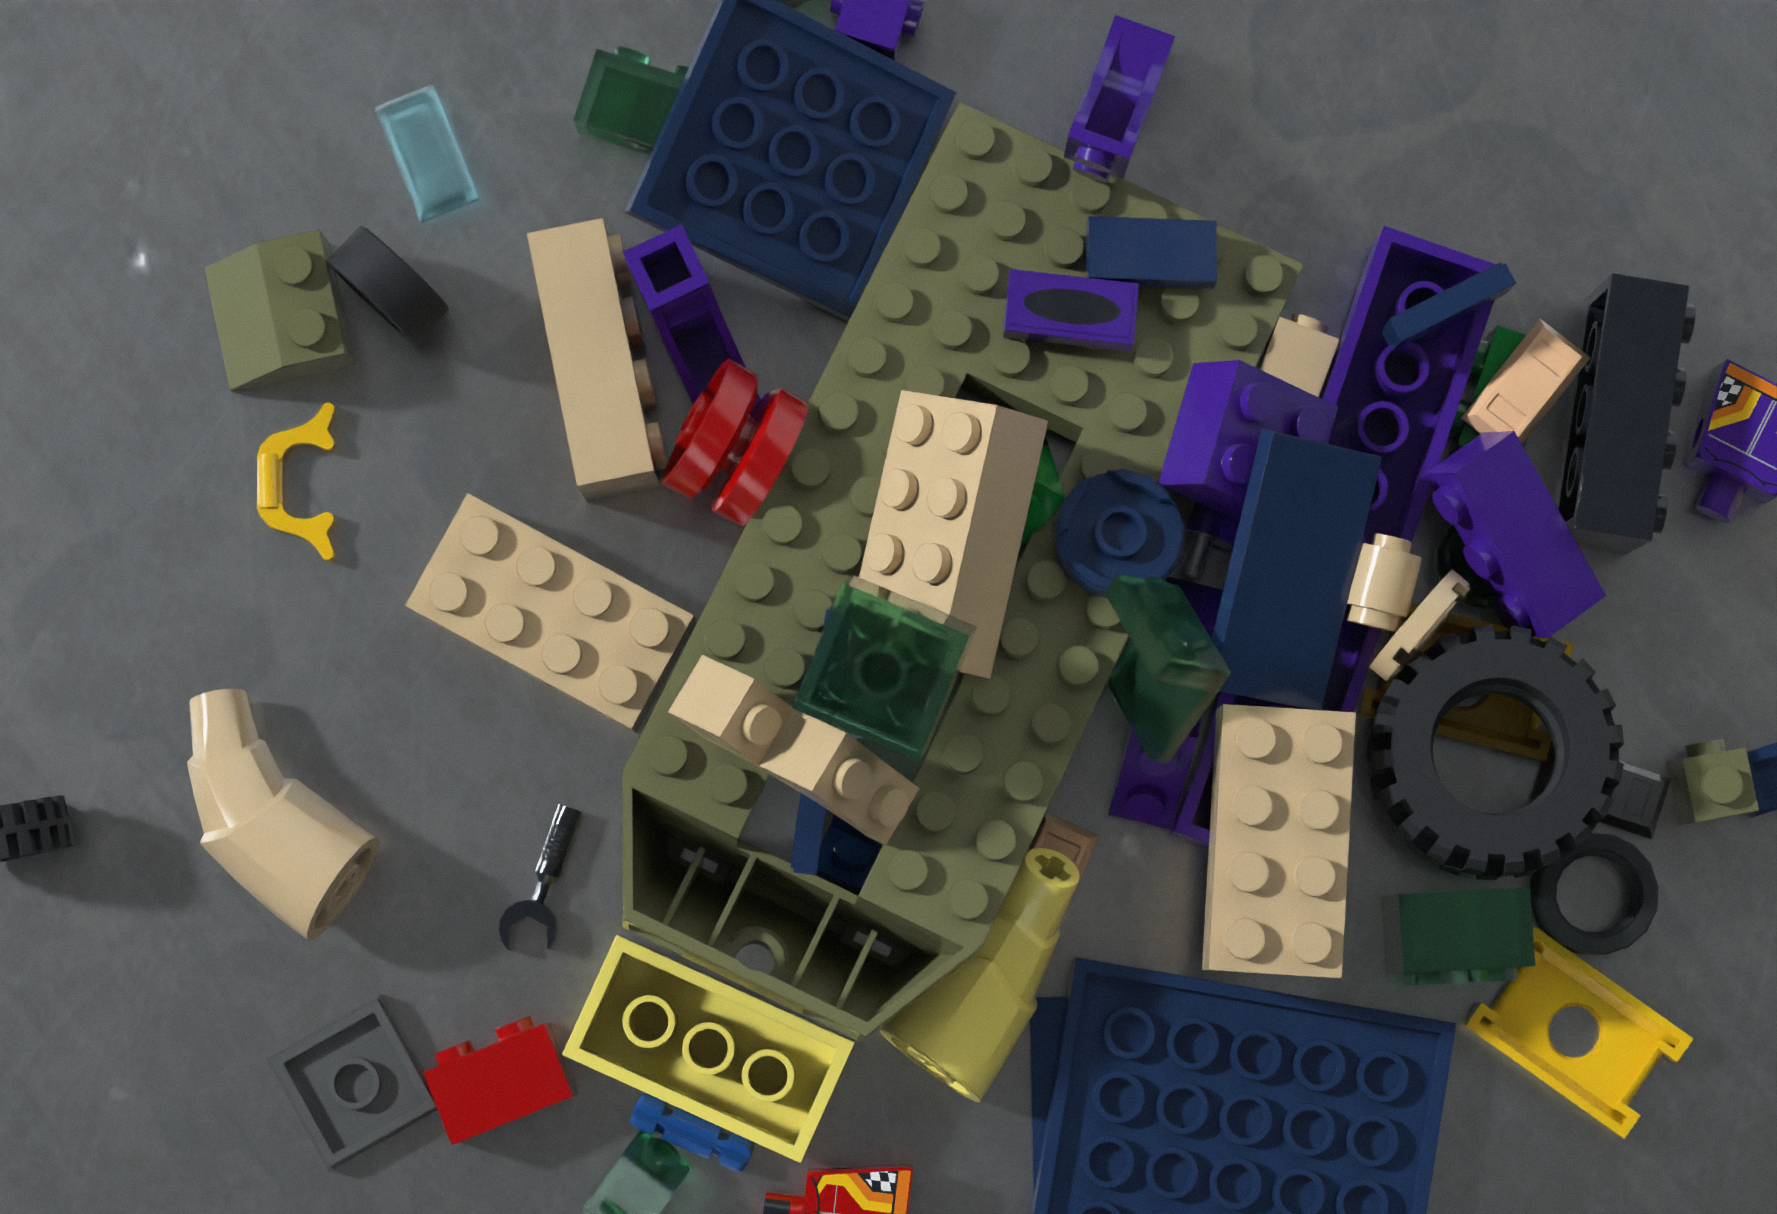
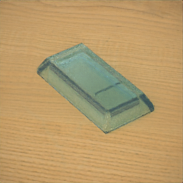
M433 84L374 107L421 223L480 200Z

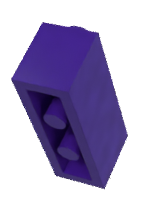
M1515 431L1483 432L1425 473L1435 491L1432 494V498L1437 510L1444 519L1455 526L1465 544L1463 549L1465 559L1471 569L1478 576L1485 579L1496 599L1494 603L1496 614L1506 628L1510 629L1511 626L1531 629L1530 637L1549 638L1606 596Z

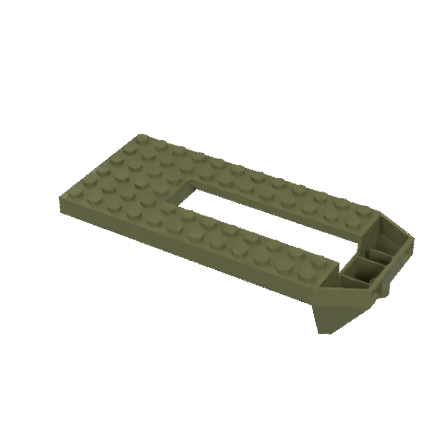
M962 102L958 103L808 401L809 409L804 425L782 471L752 518H749L622 771L623 928L860 1043L867 1040L978 954L1149 593L1140 598L1113 601L1089 594L1072 581L1056 557L1053 530L1060 506L1039 532H1033L1014 571L991 678L988 679L965 673L913 781V784L920 789L886 846L882 845L859 895L853 894L816 875L795 873L793 868H791V863L741 840V833L770 774L707 741L668 713L669 709L699 659L704 655L756 679L791 707L802 711L816 683L826 607L829 608L830 604L852 607L901 390L956 399L960 388H963L1001 407L1047 420V429L1077 442L1059 478L1065 498L1078 482L1090 476L1093 477L1097 474L1107 473L1108 470L1127 469L1148 475L1158 482L1193 363L1241 360L1256 367L1304 265L1216 223L1217 283L1214 289L1139 286L1134 345L1131 352L1003 337L1010 269L1086 278V222L1089 216L1211 220L1120 177L1111 175L1109 182H1101L1085 177L1072 169L1075 161L1064 158L1065 151ZM1168 490L1178 505L1176 509L1181 515V522H1183L1192 500ZM685 848L696 853L692 863L681 858ZM704 858L719 864L715 873L703 869ZM857 931L868 936L864 946L853 941ZM874 940L892 948L888 957L871 950ZM747 945H761L771 953L774 966L769 974L748 969L736 959V955Z

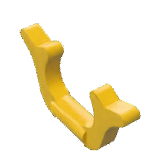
M327 402L323 404L319 412L309 422L292 429L274 433L260 445L257 454L256 506L260 517L270 528L308 541L319 551L325 561L330 562L335 557L328 533L335 524L334 516L330 512H324L313 518H295L288 515L283 506V460L286 453L294 447L304 445L314 446L326 452H332L335 449L336 445L329 433V429L336 409L332 403Z

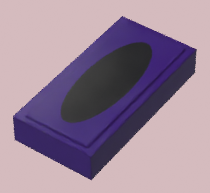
M1010 269L1003 337L1131 352L1134 345L1139 284Z

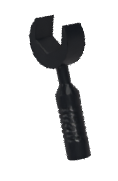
M560 804L557 805L552 825L546 837L547 841L544 843L545 846L535 869L538 883L532 901L524 900L514 903L506 909L501 917L499 933L501 941L507 950H511V927L527 917H531L547 926V949H551L557 940L559 929L557 918L544 903L550 886L560 878L564 866L563 863H565V858L569 852V847L573 840L572 837L582 813L581 811Z

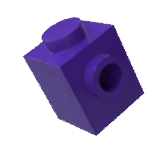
M832 0L830 12L839 15L835 31L896 61L903 35L911 37L916 35L925 1Z

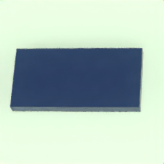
M1261 429L1200 686L1219 692L1311 710H1322L1382 460L1381 456Z

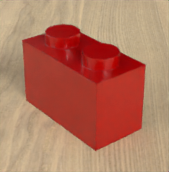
M528 1016L494 1030L499 1041L495 1044L475 1051L471 1040L434 1054L438 1066L423 1073L451 1145L578 1094L550 1023H544L535 1027L531 1016Z

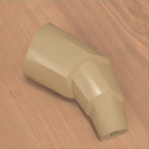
M235 688L220 689L199 694L189 701L193 756L187 761L204 832L200 844L238 883L275 916L307 940L312 941L322 935L334 923L360 888L377 855L380 844L379 838L296 778L283 777L266 741L258 738L250 702L245 690Z

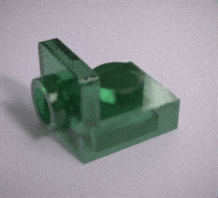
M640 1130L582 1210L587 1214H659L692 1167L680 1157L679 1152L670 1143L660 1138H654L647 1132Z

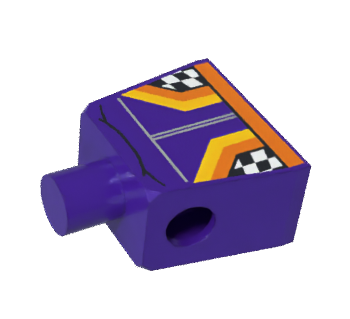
M1729 359L1715 367L1709 377L1685 456V465L1709 477L1695 505L1696 509L1706 516L1723 523H1730L1743 496L1761 504H1765L1777 497V384Z

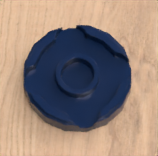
M1127 469L1108 470L1107 473L1097 474L1093 477L1090 476L1078 482L1061 503L1053 530L1056 557L1068 577L1089 594L1113 601L1140 598L1160 587L1180 561L1186 536L1184 523L1181 522V515L1176 509L1178 505L1170 492L1148 475Z

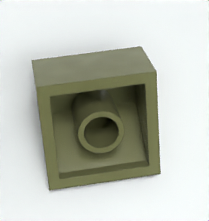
M319 229L258 242L205 267L229 388L232 392L355 365L337 275L327 262L332 256L331 246Z

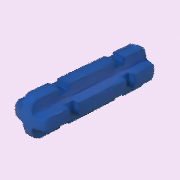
M643 1094L638 1099L630 1117V1123L633 1127L651 1135L657 1131L663 1134L661 1139L706 1159H709L711 1155L719 1158L718 1164L736 1172H741L746 1168L754 1150L753 1141L733 1132L730 1135L722 1132V1127L678 1107L671 1110L666 1107L667 1102L649 1094Z

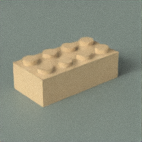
M603 218L526 233L578 489L586 501H592L661 487L658 470L665 468L668 457L659 423H648L645 408L657 406L646 359L635 360L633 347L644 345V338L633 296L626 298L622 296L620 285L632 283V279L623 252L626 250L625 246H623L621 235L609 236Z
M901 390L852 605L853 617L848 647L988 679L991 678L1048 425L1047 420L998 405Z
M469 493L464 498L405 604L415 614L637 733L697 624L694 615Z
M1223 704L1216 709L1202 970L1342 978L1356 712Z

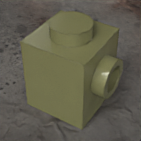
M1724 738L1685 746L1688 758L1667 763L1679 825L1759 811L1746 747L1726 751Z

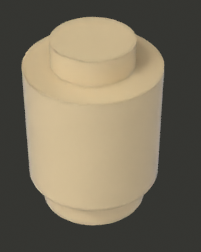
M1374 533L1372 544L1361 543L1347 605H1350L1346 621L1395 633L1398 631L1400 619L1408 618L1422 557L1410 554L1411 541Z

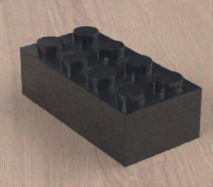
M1612 273L1588 296L1580 350L1588 355L1590 359L1576 376L1557 508L1579 547L1628 554L1652 541L1653 533L1660 534L1663 530L1667 515L1668 497L1667 495L1659 494L1662 469H1671L1677 447V433L1668 431L1672 406H1680L1684 396L1687 377L1686 369L1678 368L1681 343L1688 344L1690 342L1696 318V307L1687 305L1688 285Z

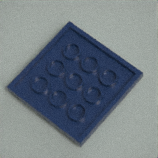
M719 0L624 213L663 232L682 224L692 246L849 322L909 202L957 92L776 0Z

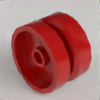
M727 359L713 375L705 390L697 398L686 416L661 476V485L687 499H691L703 493L719 472L711 492L712 512L741 527L746 525L749 518H752L782 471L804 425L809 405L808 401L782 387H778L765 394L750 414L758 394V375L733 360Z

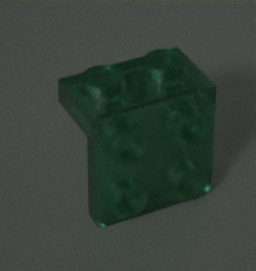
M1117 573L1105 591V595L1131 641L1117 660L1108 679V687L1148 758L1155 763L1167 764L1174 757L1231 674V671L1179 585L1169 584L1157 577L1144 579Z

